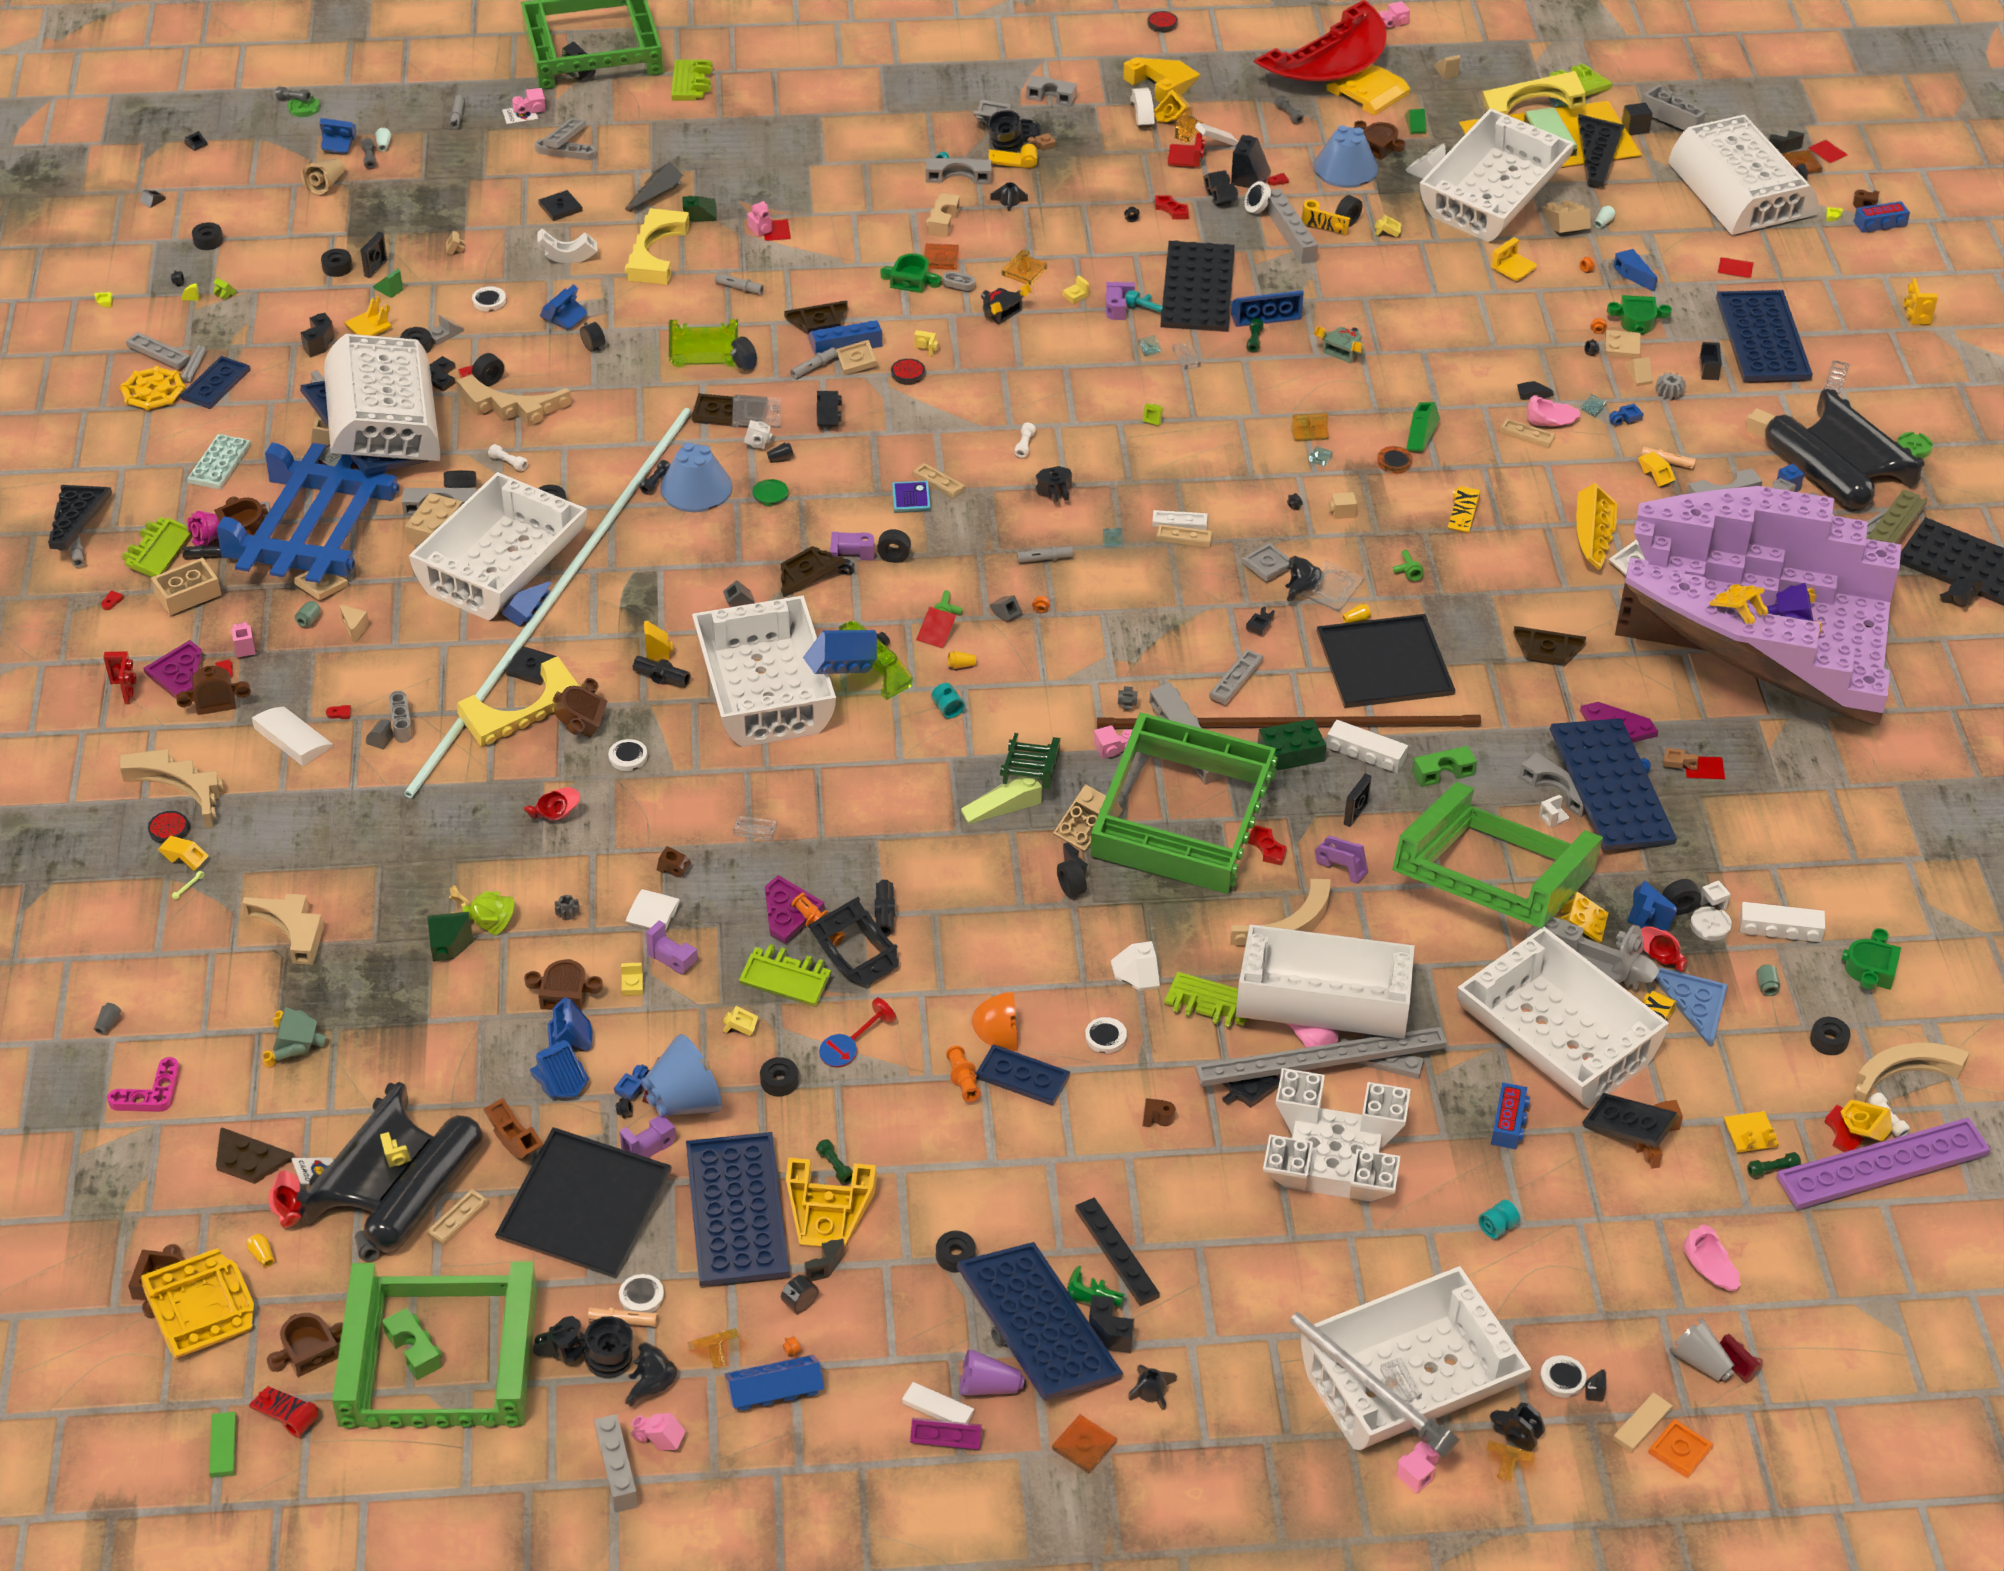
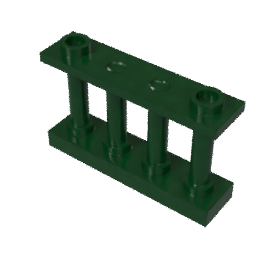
M1014 733L1013 739H1009V752L1005 764H1001L1000 768L1003 784H1007L1009 775L1038 778L1039 781H1042L1043 789H1050L1059 759L1061 738L1053 737L1051 744L1046 746L1018 742V733Z

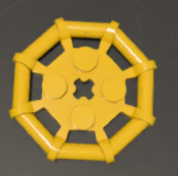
M155 365L154 368L133 371L132 375L120 385L119 389L123 393L126 405H133L150 411L153 408L173 405L177 397L186 390V386L181 380L180 372L177 370H167L160 368L159 365Z

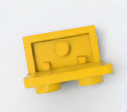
M1513 237L1493 251L1491 268L1515 281H1519L1537 268V264L1518 254L1519 239Z
M1912 278L1911 283L1907 286L1908 296L1904 299V307H1907V317H1909L1911 324L1931 325L1938 295L1937 293H1920L1916 278Z

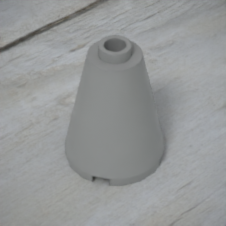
M1700 1318L1697 1321L1701 1324L1690 1326L1675 1342L1678 1347L1676 1349L1671 1347L1670 1351L1717 1381L1723 1379L1726 1381L1734 1373L1732 1370L1734 1364L1707 1323Z

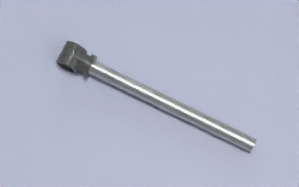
M1296 1312L1291 1317L1290 1324L1420 1431L1418 1436L1421 1439H1426L1428 1441L1427 1444L1442 1457L1446 1458L1460 1441L1445 1426H1439L1434 1418L1428 1420L1299 1312Z

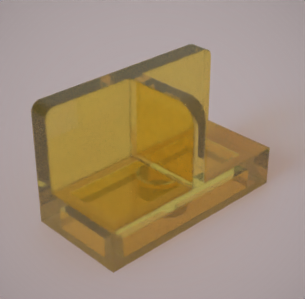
M1189 107L1177 120L1175 139L1189 143L1196 136V132H1199L1195 126L1197 122L1203 124V121L1192 117L1193 108Z
M1328 414L1292 415L1291 430L1294 441L1328 440Z

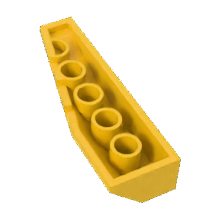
M1594 483L1578 492L1576 524L1582 551L1586 559L1599 570L1604 563L1605 552L1609 549L1608 543L1612 541V533L1616 530L1618 503L1600 486Z

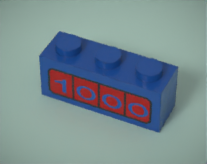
M1902 201L1856 208L1854 223L1862 233L1907 226L1910 212Z
M1502 1082L1491 1145L1517 1149L1518 1141L1522 1142L1524 1129L1520 1127L1526 1124L1527 1113L1523 1112V1110L1529 1107L1530 1096H1526L1528 1087Z

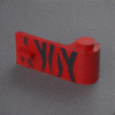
M270 1386L259 1392V1395L249 1404L251 1409L280 1420L285 1429L297 1438L319 1418V1410L314 1403L310 1401L307 1403Z

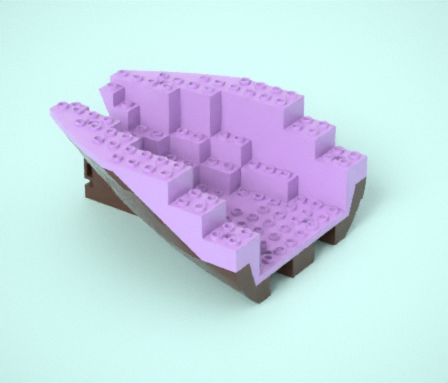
M1751 486L1684 494L1639 503L1634 534L1645 560L1629 559L1615 635L1708 651L1731 665L1789 693L1873 726H1879L1888 697L1890 670L1884 669L1890 601L1899 571L1901 545L1866 539L1868 521L1832 516L1834 498L1808 493ZM1806 583L1807 589L1813 588L1817 595L1815 602L1811 603L1814 621L1767 614L1766 616L1762 614L1760 616L1751 602L1747 600L1746 603L1750 613L1755 617V623L1751 625L1744 622L1736 608L1711 606L1709 604L1711 600L1716 598L1717 594L1727 591L1734 584H1740L1741 586L1754 585L1755 587L1764 588L1765 592L1760 594V597L1766 607L1777 604L1776 594L1791 585L1797 586ZM1819 622H1821V624H1822V627H1821L1822 632H1821L1820 635H1819V627H1820V623H1819Z

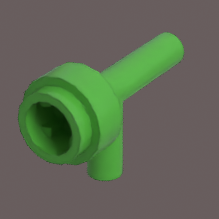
M1403 550L1402 556L1406 563L1392 567L1394 574L1404 571L1409 580L1417 581L1421 579L1424 573L1421 564L1412 560L1408 550Z
M945 590L941 603H937L934 608L961 615V607L948 604L950 591Z

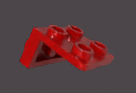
M1196 132L1195 145L1170 144L1168 164L1173 166L1199 167L1200 158L1204 157L1205 139H1202L1203 135L1200 132Z
M128 651L104 652L103 658L110 684H120L124 703L129 704L130 698L134 696L133 684H136V673L132 671L133 660L129 659Z

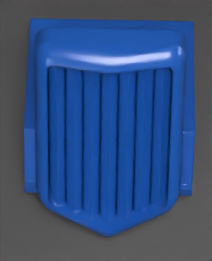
M320 118L319 124L323 136L321 149L332 153L347 154L357 134L356 125L353 122Z
M573 284L570 288L562 290L542 308L540 317L567 330L574 327L587 315V310L576 301L578 288Z
M1644 881L1634 889L1633 906L1627 921L1639 926L1640 929L1643 927H1654L1659 930L1668 931L1677 908L1647 881Z
M564 997L552 1009L553 1018L547 1023L549 1047L562 1040H566L570 1045L589 1051L592 1048L593 1038L590 1021L571 999Z
M562 1040L536 1054L538 1064L530 1069L532 1077L541 1084L542 1090L552 1099L555 1097H577L586 1085V1082L589 1081L582 1063L577 1060L570 1043L566 1040Z

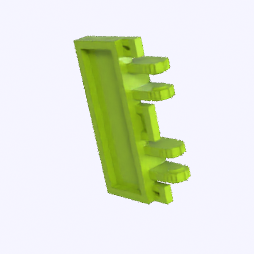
M675 60L671 93L672 101H696V98H703V93L710 92L712 81L707 77L705 78V75L712 73V61Z
M1583 63L1570 68L1571 72L1576 71L1585 91V96L1605 91L1612 87V82ZM1561 69L1557 72L1553 71L1549 75L1551 77L1567 72Z
M159 517L156 523L148 521L145 524V528H142L139 532L143 538L139 546L130 544L127 548L128 552H124L122 558L126 561V566L150 577L157 576L165 572L192 536V533L188 532L187 526L170 518Z
M769 944L764 956H762L764 950L755 947L740 976V984L813 1007L817 1006L831 974V970L824 968V960L819 959L812 972L809 971L813 963V957L807 955L800 968L802 962L786 957L787 949L781 948L776 959L772 960L775 945Z
M1177 972L1164 1001V1004L1173 1006V1012L1178 1013L1182 1004L1187 1005L1185 1009L1186 1016H1191L1195 1007L1196 1013L1213 1017L1212 1022L1214 1024H1218L1221 1015L1226 1016L1225 1027L1230 1028L1234 1019H1236L1235 1024L1244 1026L1248 1019L1236 1017L1238 988Z

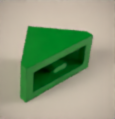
M1409 109L1405 113V119L1410 134H1426L1425 109Z
M396 269L372 287L380 293L393 298L403 291L400 269Z

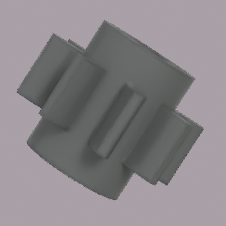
M1124 686V690L1118 691V704L1123 705L1122 709H1132V705L1137 706L1138 691H1133V687Z
M563 895L558 901L554 902L555 915H560L562 920L573 919L575 914H579L578 899L574 900L572 895Z

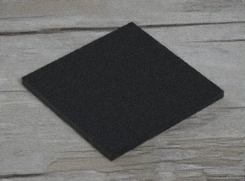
M1426 614L1317 626V634L1344 708L1455 695V687Z
M552 1127L495 1236L502 1241L617 1278L672 1167L669 1164Z

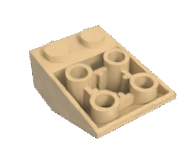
M1564 200L1561 201L1562 204L1551 202L1541 207L1543 214L1556 232L1562 233L1591 228L1590 209L1582 204L1578 205L1577 202Z
M1085 784L1053 834L1086 852L1091 847V832L1106 795ZM1116 802L1111 816L1117 818L1123 811L1118 802Z

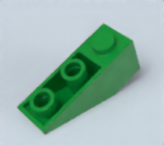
M1419 402L1414 410L1407 442V452H1420L1425 449L1440 420L1435 402Z

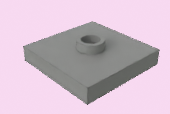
M1268 543L1243 557L1242 563L1268 582L1289 570L1286 568L1290 566L1288 562L1290 558Z

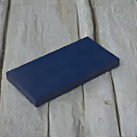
M220 356L181 394V399L211 409L251 370L250 365Z
M993 1044L976 1072V1079L1053 1106L1070 1077V1071Z

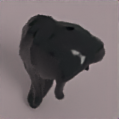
M1298 556L1290 557L1288 561L1290 566L1286 568L1291 569V580L1285 585L1286 588L1290 587L1287 601L1289 602L1294 601L1299 593L1313 590L1323 578V572L1319 567L1314 566L1307 559Z
M648 1342L641 1343L638 1346L640 1355L633 1361V1364H638L635 1372L628 1376L630 1379H633L638 1374H641V1380L636 1383L625 1399V1404L633 1406L640 1398L665 1390L674 1382L677 1374L675 1364L667 1359L661 1349L652 1346Z

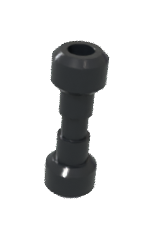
M661 460L657 464L654 474L639 484L640 490L645 494H650L655 489L658 479L666 474L670 463L666 460Z

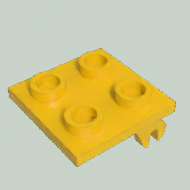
M376 296V301L373 298L371 299L367 312L345 321L344 325L356 335L375 336L392 328V325L388 322L390 306L385 304L386 309L384 310V307L381 306L379 311L381 299Z
M1734 584L1727 591L1717 594L1716 598L1709 602L1711 606L1736 608L1746 624L1750 623L1752 625L1755 623V617L1750 613L1746 603L1747 600L1751 602L1760 616L1768 614V609L1760 597V594L1765 592V590L1754 585L1741 586L1740 584Z
M1575 892L1573 899L1567 901L1561 907L1563 908L1561 914H1569L1555 918L1564 919L1571 924L1583 928L1584 934L1597 943H1601L1608 912L1579 892Z
M1765 1111L1725 1116L1723 1118L1737 1153L1779 1146L1776 1133H1774V1128L1771 1127Z

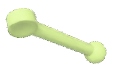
M198 871L190 882L178 892L172 894V898L174 900L179 899L180 895L198 879H203L205 873Z

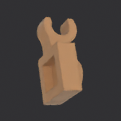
M1049 133L1027 139L1037 149L1046 150L1056 147V141Z
M1666 748L1663 767L1683 769V765H1686L1691 770H1697L1699 755L1685 754L1686 750Z

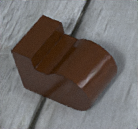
M1861 189L1856 190L1853 206L1860 208L1877 205L1880 191L1873 190L1872 193Z
M666 846L658 859L656 870L662 873L666 870L675 877H683L691 861L686 855Z
M1146 1098L1142 1127H1151V1123H1157L1164 1127L1170 1126L1175 1118V1105L1169 1101Z

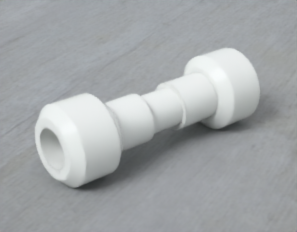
M1024 423L1022 425V439L1014 449V454L1019 458H1025L1028 455V441L1034 436L1036 427L1032 423Z
M493 444L488 449L489 457L495 460L507 461L513 465L514 469L520 472L524 471L528 466L526 458L509 455L503 451L501 446Z
M1874 1093L1870 1096L1868 1104L1890 1109L1887 1105V1099L1882 1093ZM1891 1112L1893 1127L1891 1132L1896 1138L1908 1135L1910 1132L1909 1125L1904 1120H1899Z

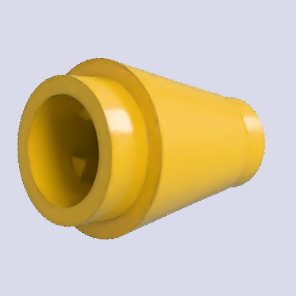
M1359 604L1345 614H1342L1344 623L1367 621L1368 618H1371V612L1367 604Z
M953 650V652L948 653V667L957 669L975 666L976 655Z
M258 1233L247 1240V1250L264 1268L271 1266L275 1262L267 1237Z

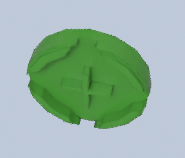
M312 95L309 102H301L299 99L289 100L287 104L289 113L296 117H309L316 114L320 109L319 100L315 99Z
M1906 432L1900 435L1897 441L1902 447H1908L1916 458H1926L1932 451V441L1922 433L1917 435L1914 432Z

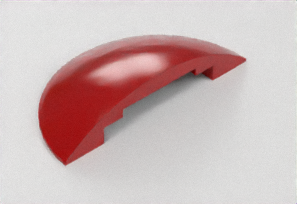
M1362 0L1342 11L1341 21L1331 26L1329 33L1290 54L1287 52L1283 53L1275 48L1256 58L1253 62L1270 72L1296 80L1330 81L1346 78L1364 71L1381 56L1386 45V27L1377 10L1366 0Z

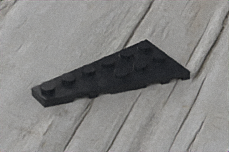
M1578 114L1577 121L1587 184L1603 187L1625 125Z
M61 485L59 502H57L54 514L55 521L52 523L53 530L50 532L48 541L50 549L63 551L70 547L111 496V487Z

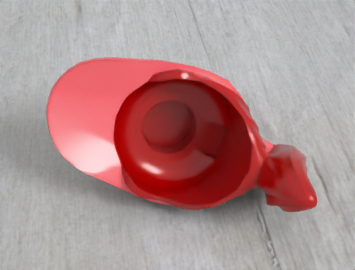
M571 787L554 790L541 796L535 807L532 805L525 806L524 811L528 813L531 819L544 817L552 821L560 820L567 817L571 810L577 806L580 801V793Z
M1654 927L1641 928L1643 949L1660 964H1675V969L1678 972H1682L1688 960L1680 953L1678 940L1665 930H1659Z
M289 1171L278 1172L274 1185L268 1194L269 1207L275 1215L279 1216L280 1225L283 1228L294 1226L301 1218V1214L298 1213L301 1202L296 1200V1196L300 1191V1182L297 1176Z

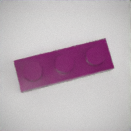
M912 1418L910 1442L980 1449L982 1424Z

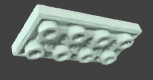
M218 434L188 476V483L221 490L251 447V441Z

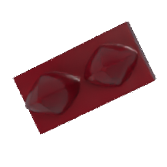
M1730 1334L1724 1335L1720 1344L1734 1364L1732 1370L1745 1383L1752 1381L1757 1371L1762 1368L1763 1359L1752 1356L1744 1348V1344L1738 1342Z

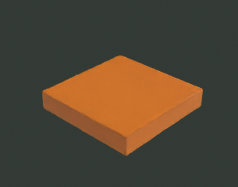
M1673 1419L1649 1448L1648 1453L1688 1479L1713 1449L1714 1444L1676 1419Z

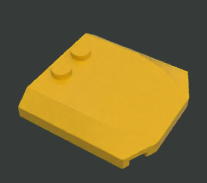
M1371 65L1360 73L1334 80L1327 85V91L1337 96L1343 93L1363 104V110L1375 116L1410 94V87L1403 78L1380 66Z
M218 1248L141 1276L145 1295L169 1351L175 1359L241 1335L252 1329L254 1302L237 1264L223 1256Z

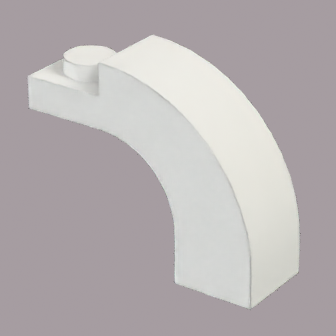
M1149 88L1132 89L1130 103L1135 105L1136 125L1155 124L1153 102Z
M543 229L537 232L538 244L545 248V256L559 263H578L587 260L597 252V241L587 233H583L574 241L561 242Z

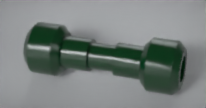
M1253 319L1250 322L1251 337L1246 345L1247 350L1250 352H1257L1260 349L1259 334L1264 326L1263 321L1260 319Z
M829 1139L821 1140L816 1146L817 1153L833 1165V1169L836 1171V1178L841 1184L852 1182L853 1170L849 1166H845L838 1159L837 1154L834 1152L835 1146Z
M1796 1152L1786 1153L1784 1158H1779L1775 1161H1750L1747 1170L1752 1178L1763 1177L1764 1173L1775 1169H1788L1801 1165V1159Z

